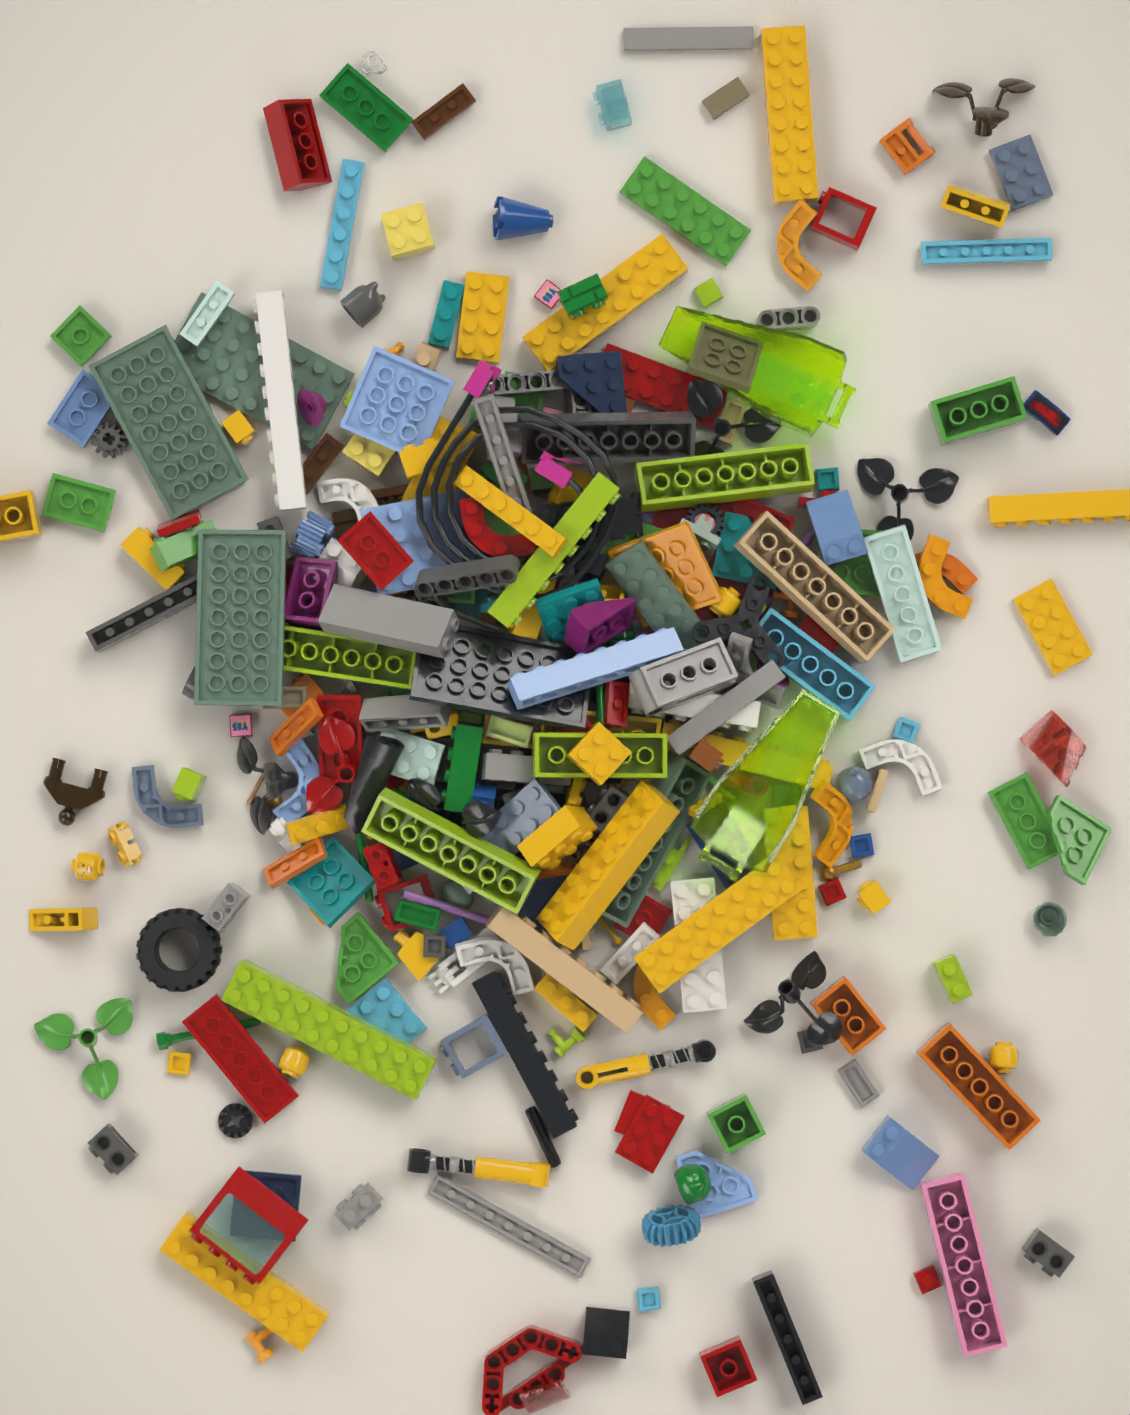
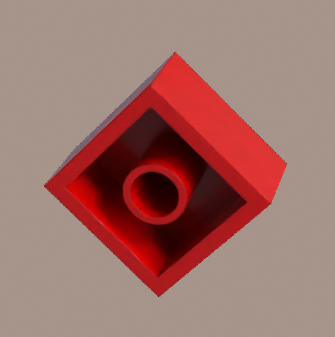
M739 1335L699 1352L717 1397L757 1381L756 1374Z

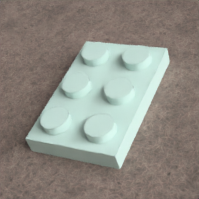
M398 730L381 732V736L397 739L404 745V749L391 775L407 780L412 778L422 779L432 785L435 784L446 745Z

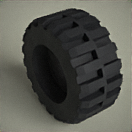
M169 909L156 914L142 928L140 938L136 944V947H138L136 957L140 962L141 966L139 967L141 971L146 974V978L150 982L156 984V987L170 992H186L203 985L215 974L221 962V937L214 927L202 919L204 914H200L193 909ZM176 929H183L192 933L200 946V953L196 963L189 969L182 971L167 967L159 954L162 938L168 932Z

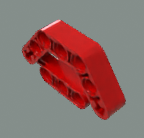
M528 1325L488 1351L484 1360L482 1411L484 1414L498 1415L510 1405L514 1409H523L559 1385L565 1378V1368L580 1360L582 1356L581 1344L569 1337L535 1325ZM533 1331L536 1333L537 1338L530 1342L525 1339V1334ZM548 1339H555L558 1345L554 1349H549L545 1343ZM561 1342H564V1348L571 1349L572 1346L576 1347V1352L578 1353H573L570 1356L569 1351L566 1349H562V1353H560ZM509 1344H516L519 1350L517 1353L511 1354L506 1348ZM532 1349L558 1358L503 1395V1377L506 1366ZM491 1356H497L501 1362L497 1366H492L489 1364L488 1359ZM557 1368L562 1374L558 1378H552L549 1371ZM490 1378H496L499 1381V1385L496 1388H491L488 1386L487 1381ZM535 1380L541 1381L543 1388L541 1390H534L531 1387V1383ZM515 1393H522L525 1396V1400L517 1403L512 1397ZM490 1395H495L494 1404L498 1405L494 1407V1410H491L488 1405L490 1403Z

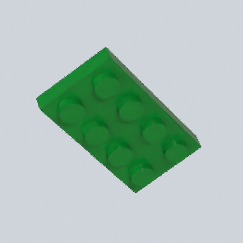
M349 63L341 69L319 95L321 99L385 153L407 129L411 121H413L410 115Z

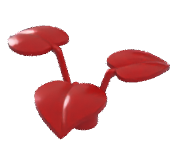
M334 716L327 717L322 724L319 743L327 755H334L339 752L341 765L337 772L338 778L331 782L328 777L319 776L309 782L306 789L307 812L321 813L337 807L343 798V791L335 785L341 781L344 783L351 782L356 775L355 767L345 762L343 750H349L353 747L356 740L355 731L347 722ZM390 775L387 781V788L390 790L404 784L406 779Z

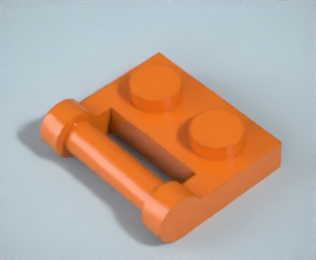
M911 118L906 119L879 140V143L905 176L936 153L934 148L929 147L912 125L914 122ZM906 130L923 153L920 156L904 137L903 131Z

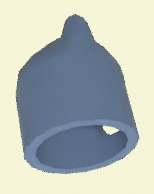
M853 766L843 769L838 774L836 790L848 801H861L870 794L872 779L865 769Z

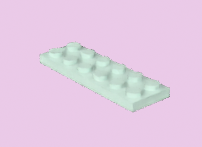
M903 524L863 537L887 622L896 629L891 635L899 662L902 663L942 650L906 525Z

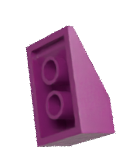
M296 556L285 603V621L289 625L323 630L318 619L333 584H337V561Z
M634 597L589 602L580 607H575L569 613L564 641L577 654L591 652L630 628L637 600Z

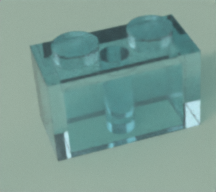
M621 79L596 85V92L592 94L595 105H600L601 113L598 114L600 125L605 126L606 132L632 125Z

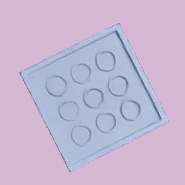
M374 346L339 427L397 452H402V448L407 445L414 444L415 447L423 445V440L431 438L455 381Z

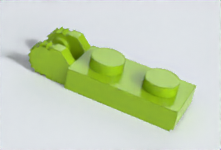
M687 836L679 850L671 848L651 884L653 887L662 891L682 859L683 852L692 838Z

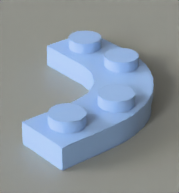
M302 738L286 753L298 772V788L288 800L272 810L278 819L283 817L287 822L299 819L307 813L306 789L312 779L319 777L317 759Z

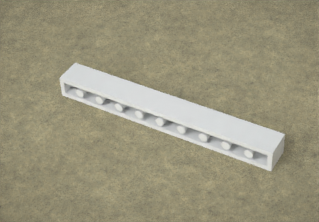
M282 290L256 293V299L252 300L254 313L258 312L259 320L255 321L256 334H260L261 342L257 343L258 354L263 356V364H260L261 377H265L266 386H262L263 398L268 400V407L265 408L266 421L270 420L271 429H267L268 442H272L273 450L269 451L271 464L275 463V472H272L273 485H277L278 494H274L275 506L280 507L281 512L308 509L284 295Z

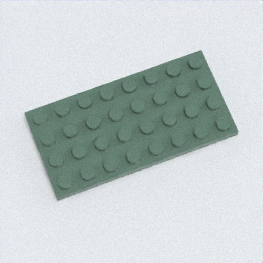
M200 293L180 332L205 298V293ZM227 306L199 347L186 340L179 332L175 342L201 391L270 427V420L266 421L265 408L268 407V400L263 398L262 386H266L265 377H261L260 364H263V356L258 354L257 343L261 342L260 334H256L255 320ZM289 339L300 444L314 450L355 374ZM302 389L309 390L312 393H319L326 402L327 409L323 413L322 422L318 426H312L307 423L299 411L297 394Z
M167 325L89 365L91 372L171 520L249 480Z
M199 529L194 705L283 706L286 530Z

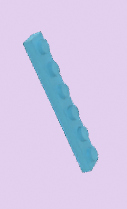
M343 159L320 283L321 288L342 291L365 166L364 162Z
M1052 238L921 242V265L1052 261L1053 259Z

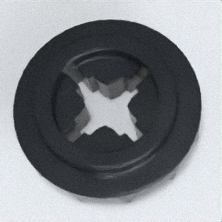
M239 1103L225 1106L218 1117L220 1131L227 1137L235 1139L245 1136L253 1125L251 1111ZM230 1113L234 1117L243 1115L239 1121V1127L235 1124L228 1127L229 1122L232 1120Z

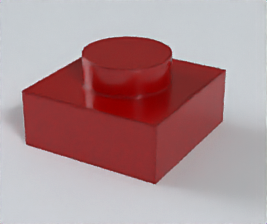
M934 1265L913 1273L922 1294L942 1286Z

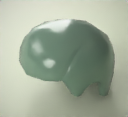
M449 880L442 887L441 900L469 909L474 902V893L469 895L461 884Z
M1044 902L1036 908L1033 914L1034 925L1044 936H1057L1063 932L1067 923L1065 911L1054 902Z

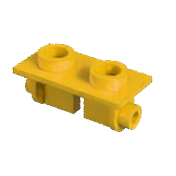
M123 821L116 824L117 828L115 825L108 828L109 840L113 845L115 844L118 850L117 857L120 863L124 864L125 868H128L133 863L141 862L142 854L137 843L135 842L130 845L127 843V841L134 838L129 825H126Z

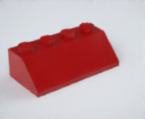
M279 99L264 107L263 111L284 192L301 191L331 183L332 178L312 100Z

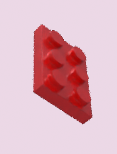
M371 511L337 540L380 590L385 588L414 562Z
M646 1094L614 1152L653 1174L685 1115Z

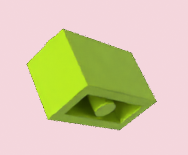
M182 767L172 789V792L176 793L175 798L189 803L191 800H197L207 776Z
M950 954L932 962L950 1003L954 1004L973 995L955 954Z

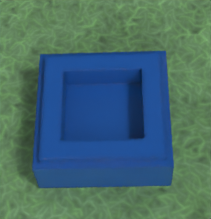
M871 833L851 836L849 842L852 858L874 855Z

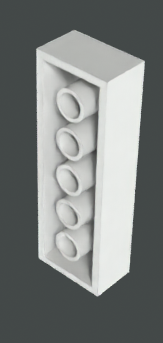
M630 682L628 709H630L631 714L643 715L644 710ZM708 694L651 717L664 719L665 715L673 716L675 721L686 722L687 718L692 719L722 697V695ZM752 701L718 727L729 729L730 725L738 726V731L751 732L752 729L757 728L761 702Z
M714 877L670 881L674 926L716 896ZM720 949L679 979L683 1013L727 1009L722 951Z

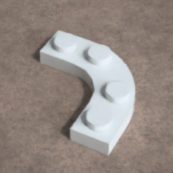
M338 478L317 482L320 503L345 501L356 511L358 521L362 519L360 510L378 506L370 490L354 479Z
M890 739L858 750L865 770L893 761L906 765L915 777L921 796L943 788L930 757L920 747L910 742Z
M481 937L455 944L460 967L481 961H493L505 968L510 980L513 996L535 990L525 957L505 940L494 937Z

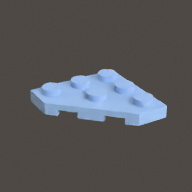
M697 1150L675 1156L678 1167L686 1164L699 1165L706 1169L711 1179L712 1188L707 1198L701 1202L691 1203V1207L698 1212L700 1219L758 1200L752 1179L749 1176Z

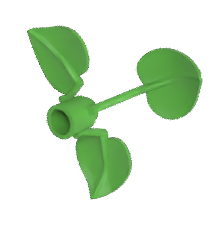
M117 998L105 1002L98 1008L95 1016L102 1026L94 1030L83 1029L79 1034H72L74 1023L65 1014H53L35 1023L34 1028L39 1039L50 1049L57 1051L65 1050L70 1045V1038H78L84 1047L89 1048L96 1063L89 1064L83 1070L82 1082L85 1088L102 1099H107L114 1092L118 1082V1069L111 1060L99 1062L93 1046L98 1041L97 1033L105 1028L112 1035H121L128 1031L133 1021L132 1000Z

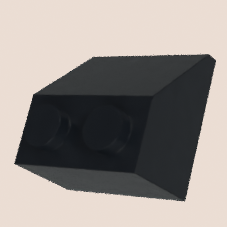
M586 1307L582 1355L626 1359L630 1311Z

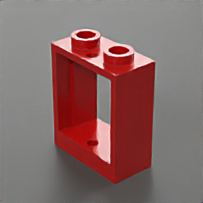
M829 187L827 192L822 191L817 202L821 206L817 212L818 214L810 222L812 224L810 230L858 251L877 207ZM830 197L865 211L854 239L819 224Z
M379 842L363 849L378 890L404 880L391 847Z
M428 874L377 890L378 895L374 896L378 909H383L385 916H382L381 919L385 929L389 928V931L393 932L411 925L403 922L394 925L384 894L420 882L423 894L435 898Z

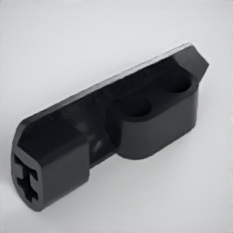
M377 735L376 739L369 736L365 738L344 813V819L355 835L361 833L378 795L385 787L387 788V781L404 749L403 743L397 739Z

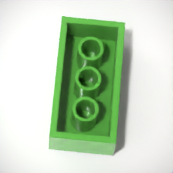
M1015 376L933 400L928 404L941 446L1022 422L1027 418Z

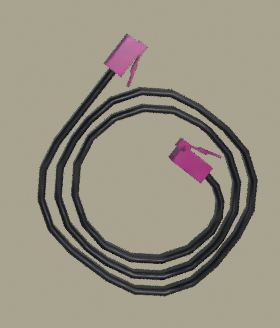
M480 360L464 386L463 390L468 392V395L426 462L415 491L417 523L428 547L447 565L455 564L456 562L439 548L432 538L424 520L423 491L434 463L470 406L474 397H482L492 378H494L489 394L495 391V382L502 369L495 365L491 366L483 360ZM530 406L498 407L500 414L530 413L549 420L575 435L602 459L611 481L619 487V480L607 454L585 433L557 416ZM478 417L472 419L451 442L440 461L431 486L432 519L444 545L463 562L473 560L457 547L447 534L439 516L438 488L447 463L458 445L476 425L480 424ZM533 421L503 422L505 429L532 428L557 437L586 462L593 478L597 475L598 471L592 458L562 432ZM483 432L475 435L456 456L446 482L447 515L459 541L479 559L491 557L485 555L465 536L454 512L453 485L462 460L480 440L485 439ZM544 451L534 471L563 489L567 484L570 485L580 496L584 489L572 479L574 473L555 462L553 458L566 463L573 462L581 465L584 463L566 458H557ZM620 498L613 504V511L604 535L587 563L568 583L546 593L536 594L534 596L536 599L574 586L593 566L611 536L620 511ZM603 518L599 523L595 520L592 527L593 530L583 548L557 575L553 572L548 578L549 581L569 573L590 550ZM521 563L519 570H521L526 563ZM497 586L484 588L497 595H501L505 590Z

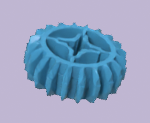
M681 1204L678 1206L657 1207L656 1210L649 1211L642 1219L644 1239L654 1246L671 1247L672 1245L686 1244L687 1241H692L698 1237V1233L701 1232V1221L698 1212L694 1208L689 1206L683 1207Z

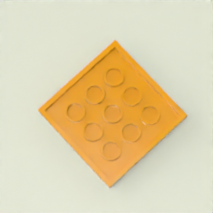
M688 521L608 550V554L612 559L642 539L693 610L723 600L721 590ZM635 607V611L643 625V628L649 626L647 621Z

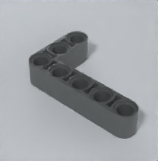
M557 370L500 374L496 379L494 395L509 397L563 392L566 413H592L591 405L583 401L568 385L558 379ZM551 377L557 379V386L552 384ZM531 378L536 380L537 388L531 385ZM510 380L516 383V390L511 388ZM488 385V387L486 388L485 392L483 393V396L489 394V392H490V387H489V385ZM575 396L580 399V401H581V405H580V406H578V405L575 403V401H574Z
M503 555L424 568L418 573L414 591L418 601L421 603L452 609L446 594L512 584L516 581L520 561L513 555Z

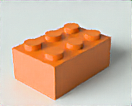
M842 976L810 1002L819 1016L825 1011L832 1012L838 1016L842 1024V1034L838 1040L852 1056L887 1029L845 976Z

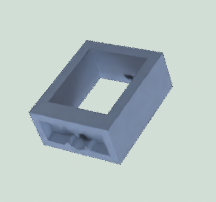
M488 1014L441 1040L442 1045H440L445 1057L450 1056L453 1064H451L455 1075H461L462 1079L508 1053ZM482 1024L498 1052L465 1070L449 1042Z

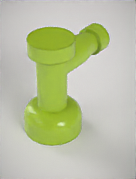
M576 1026L571 1029V1036L567 1040H564L557 1034L554 1028L547 1033L557 1045L554 1050L562 1058L566 1055L565 1052L576 1042L583 1043L586 1040L584 1034Z

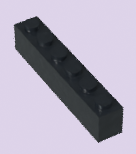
M772 1270L753 1277L752 1281L802 1405L822 1398V1393Z

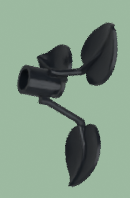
M692 379L688 386L687 402L691 412L699 418L706 417L711 413L715 420L713 431L716 436L712 445L704 440L695 443V456L725 453L722 448L715 446L719 437L728 435L731 429L745 427V435L750 441L763 443L771 439L782 427L779 417L763 407L748 409L744 413L745 423L730 425L729 421L719 419L714 412L723 402L722 391L716 384L709 381Z
M859 459L857 465L859 481L868 493L879 495L887 487L891 490V496L897 503V518L894 516L884 517L879 522L877 530L885 531L904 524L906 525L910 541L914 534L913 523L908 518H901V503L908 500L909 493L924 492L927 501L941 504L952 496L959 481V477L955 473L946 469L933 468L925 471L920 476L919 482L923 488L907 489L903 484H896L894 486L888 484L894 479L895 473L891 463L885 459Z
M241 737L237 749L239 768L245 774H250L252 770L264 773L267 794L262 799L259 796H254L250 805V816L258 832L265 835L272 821L271 808L266 800L268 798L277 799L284 790L296 788L298 778L294 771L285 772L275 762H269L265 769L258 768L255 765L258 761L256 749L246 737Z
M412 778L408 781L407 799L430 811L433 809L435 812H449L448 820L458 826L466 824L467 833L473 837L479 838L490 833L501 817V811L493 809L480 801L467 803L462 813L438 808L436 806L441 803L442 796L434 785L417 778Z
M811 952L797 965L791 975V980H784L779 984L778 992L780 996L778 998L780 999V1004L774 1000L763 1001L744 1019V1023L750 1029L763 1034L777 1031L784 1022L781 1014L785 1012L784 1001L790 1004L798 1003L814 1021L807 1029V1037L811 1043L823 1046L834 1043L840 1038L842 1024L836 1014L825 1011L817 1019L800 1000V990H804L805 987L809 989L817 988L826 978V967L817 952Z

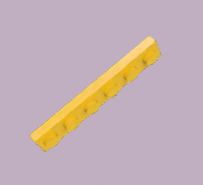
M467 465L455 480L454 484L552 557L556 558L567 543L568 539Z

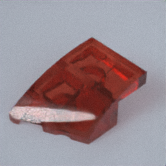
M1051 710L1019 739L1067 788L1070 784L1069 779L1074 769H1077L1079 759L1083 756L1086 745Z
M561 1378L541 1386V1384H538L520 1392V1398L529 1414L571 1398L569 1390L566 1389Z

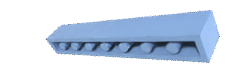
M674 627L669 629L661 628L650 635L641 634L633 640L627 642L622 640L608 648L599 647L594 652L588 654L580 653L569 660H558L553 665L546 667L538 666L527 673L518 672L510 678L508 689L517 710L628 676L640 669V667L680 653L684 649Z

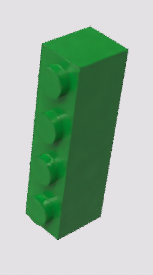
M458 720L457 726H452L451 739L455 740L453 748L449 747L447 760L451 761L450 769H446L444 782H448L447 791H442L441 803L445 804L444 810L462 813L465 805L472 801L484 724Z

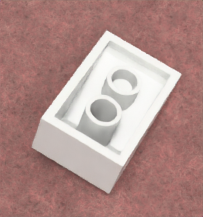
M331 537L318 559L337 561V584L358 589L367 574L337 540Z

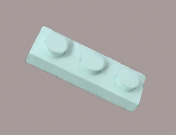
M216 281L182 329L180 335L199 347L235 293Z

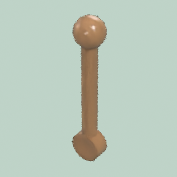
M264 773L261 774L255 788L253 789L251 795L249 796L246 802L247 804L251 805L254 796L256 795L261 783L264 780Z

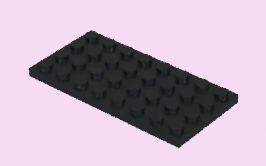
M459 625L458 630L454 632L451 639V647L446 651L444 658L416 652L409 700L584 731L590 688L517 710L508 689L510 678L518 672L527 673L538 666L546 667L553 665L554 662L561 659L569 660L574 658L577 653L569 645Z

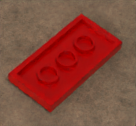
M362 694L317 695V703L323 714V717L318 721L319 776L328 777L331 782L338 778L337 772L341 765L339 752L334 755H327L322 750L319 743L321 726L329 716H334L351 725L355 731L356 740L353 747L349 750H343L345 762L352 764L355 767V771H357L363 749V725L359 721L362 708Z

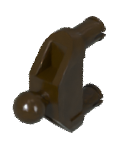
M52 757L49 775L44 778L43 783L56 803L65 806V809L59 813L58 820L62 825L69 826L75 821L74 808L84 809L105 798L106 793L103 788L108 771L95 768L91 786L87 789L64 783L61 777L66 761Z

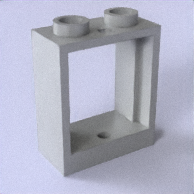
M228 883L203 915L202 919L217 931H223L251 895L236 883Z

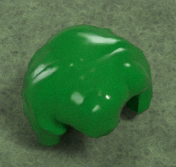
M686 1164L676 1169L674 1173L678 1190L687 1204L701 1202L707 1198L711 1191L712 1183L705 1168L696 1164Z

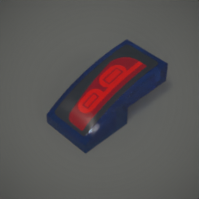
M1034 390L1023 404L1025 411L1036 421H1040L1056 436L1060 434L1071 420L1061 409L1037 390Z

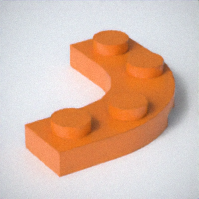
M921 552L914 555L917 562V566ZM946 553L941 568L942 577L947 579L961 594H964L978 578L959 559Z

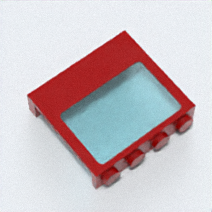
M238 1166L190 1228L189 1232L192 1233L190 1237L200 1245L204 1242L209 1246L208 1251L216 1258L222 1256L226 1259L227 1262L225 1264L235 1272L238 1269L244 1273L243 1278L251 1285L257 1283L259 1285L308 1222V1219Z

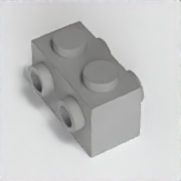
M369 1182L364 1186L362 1184L357 1186L351 1192L354 1195L348 1201L344 1199L335 1207L338 1210L335 1216L349 1231L353 1227L357 1230L366 1222L364 1217L369 1212L373 1215L382 1207L380 1202L383 1197Z

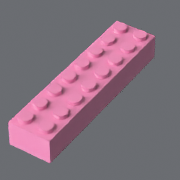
M957 1172L919 1182L961 1353L964 1357L1008 1347L965 1175L962 1172Z

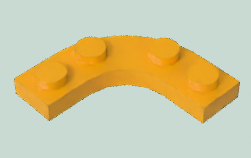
M801 199L780 225L776 241L778 259L783 269L795 282L809 292L823 274L801 254L799 243L804 229L818 213Z
M929 534L918 562V569L927 599L937 608L966 619L973 599L947 587L941 574L942 563L951 542Z
M822 779L810 795V798L826 810L830 819V827L826 837L815 850L813 856L829 868H832L851 839L853 832L851 814L853 812L848 800Z
M637 965L633 980L636 1001L639 1002L640 1008L646 1016L662 1030L676 1014L660 998L656 988L640 966Z

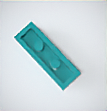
M447 280L443 281L428 344L450 349L465 285Z

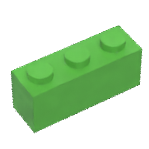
M201 520L199 524L192 526L188 530L183 529L175 532L169 538L165 536L156 539L150 551L160 571L164 572L197 558L199 529H216L213 521L204 522Z

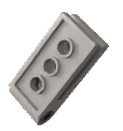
M721 637L640 667V669L632 672L628 677L645 715L650 717L732 686L736 683L735 679L738 678V673ZM704 666L711 668V670L705 669ZM684 674H688L692 678H687ZM664 682H669L671 686L666 685Z

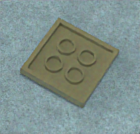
M702 321L686 372L749 393L764 342Z

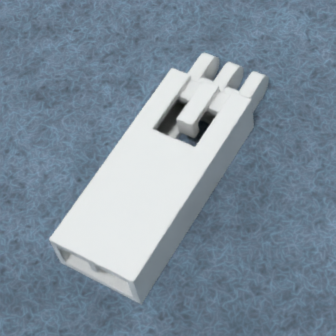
M486 927L472 939L499 937ZM455 951L438 964V969L427 978L432 980L437 975L439 979L433 983V986L436 987L442 982L444 986L438 990L441 994L450 986L455 987L487 961L466 965L464 969L454 976L453 974L459 970V967L455 965L450 970L448 968L459 960Z

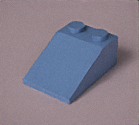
M848 490L806 502L823 563L830 565L868 553Z
M888 1115L861 1148L867 1156L911 1190L917 1186L939 1157L938 1154Z

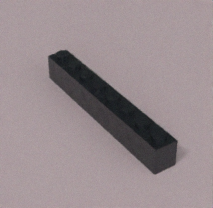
M496 970L472 982V985L555 1139L577 1127L576 1121L579 1118L574 1108L569 1110L566 1101L569 1099L563 1088L561 1090L558 1089L555 1082L559 1080L553 1069L548 1070L545 1064L548 1062V1059L543 1050L538 1051L535 1045L538 1041L533 1031L528 1032L524 1024L528 1022L523 1012L520 1011L518 1013L514 1005L517 1004L513 993H507L504 987L507 982L501 972L497 974Z

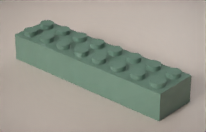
M668 751L667 778H653L650 785L657 788L680 813L602 913L603 916L628 928L689 818L688 807L699 800L712 776L710 773L685 758Z

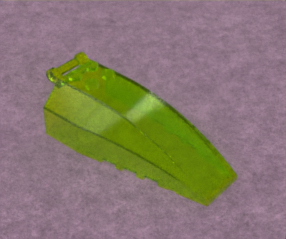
M676 306L659 343V346L688 366L702 321L762 341L764 344L749 393L716 382L713 383L769 420L812 438L822 423L836 429L839 428L841 424L839 421L851 395H854L856 388L841 382L848 359L844 351L802 334L780 329L776 330L763 325L750 324L741 320H733L720 315H711L706 312ZM839 389L843 393L831 418L826 416Z
M804 689L799 692L783 712L773 720L771 725L760 734L757 740L747 748L743 755L716 782L694 816L690 827L706 844L698 857L700 861L710 863L731 876L730 879L735 882L744 868L767 873L791 834L840 711ZM711 849H714L738 865L736 868H733L709 852Z

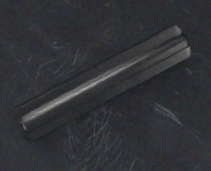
M531 1106L525 1110L526 1116L548 1163L551 1165V1168L559 1166L561 1160L536 1107Z

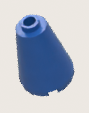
M497 196L494 208H498L495 215H493V236L496 237L495 240L548 232L549 228L553 226V215H550L549 210L502 196Z

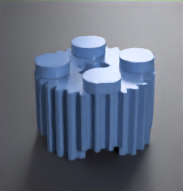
M309 510L307 513L308 519L305 520L303 518L297 528L296 543L291 542L289 549L304 557L318 559L324 550V542H329L333 536L335 526L332 525L333 522Z

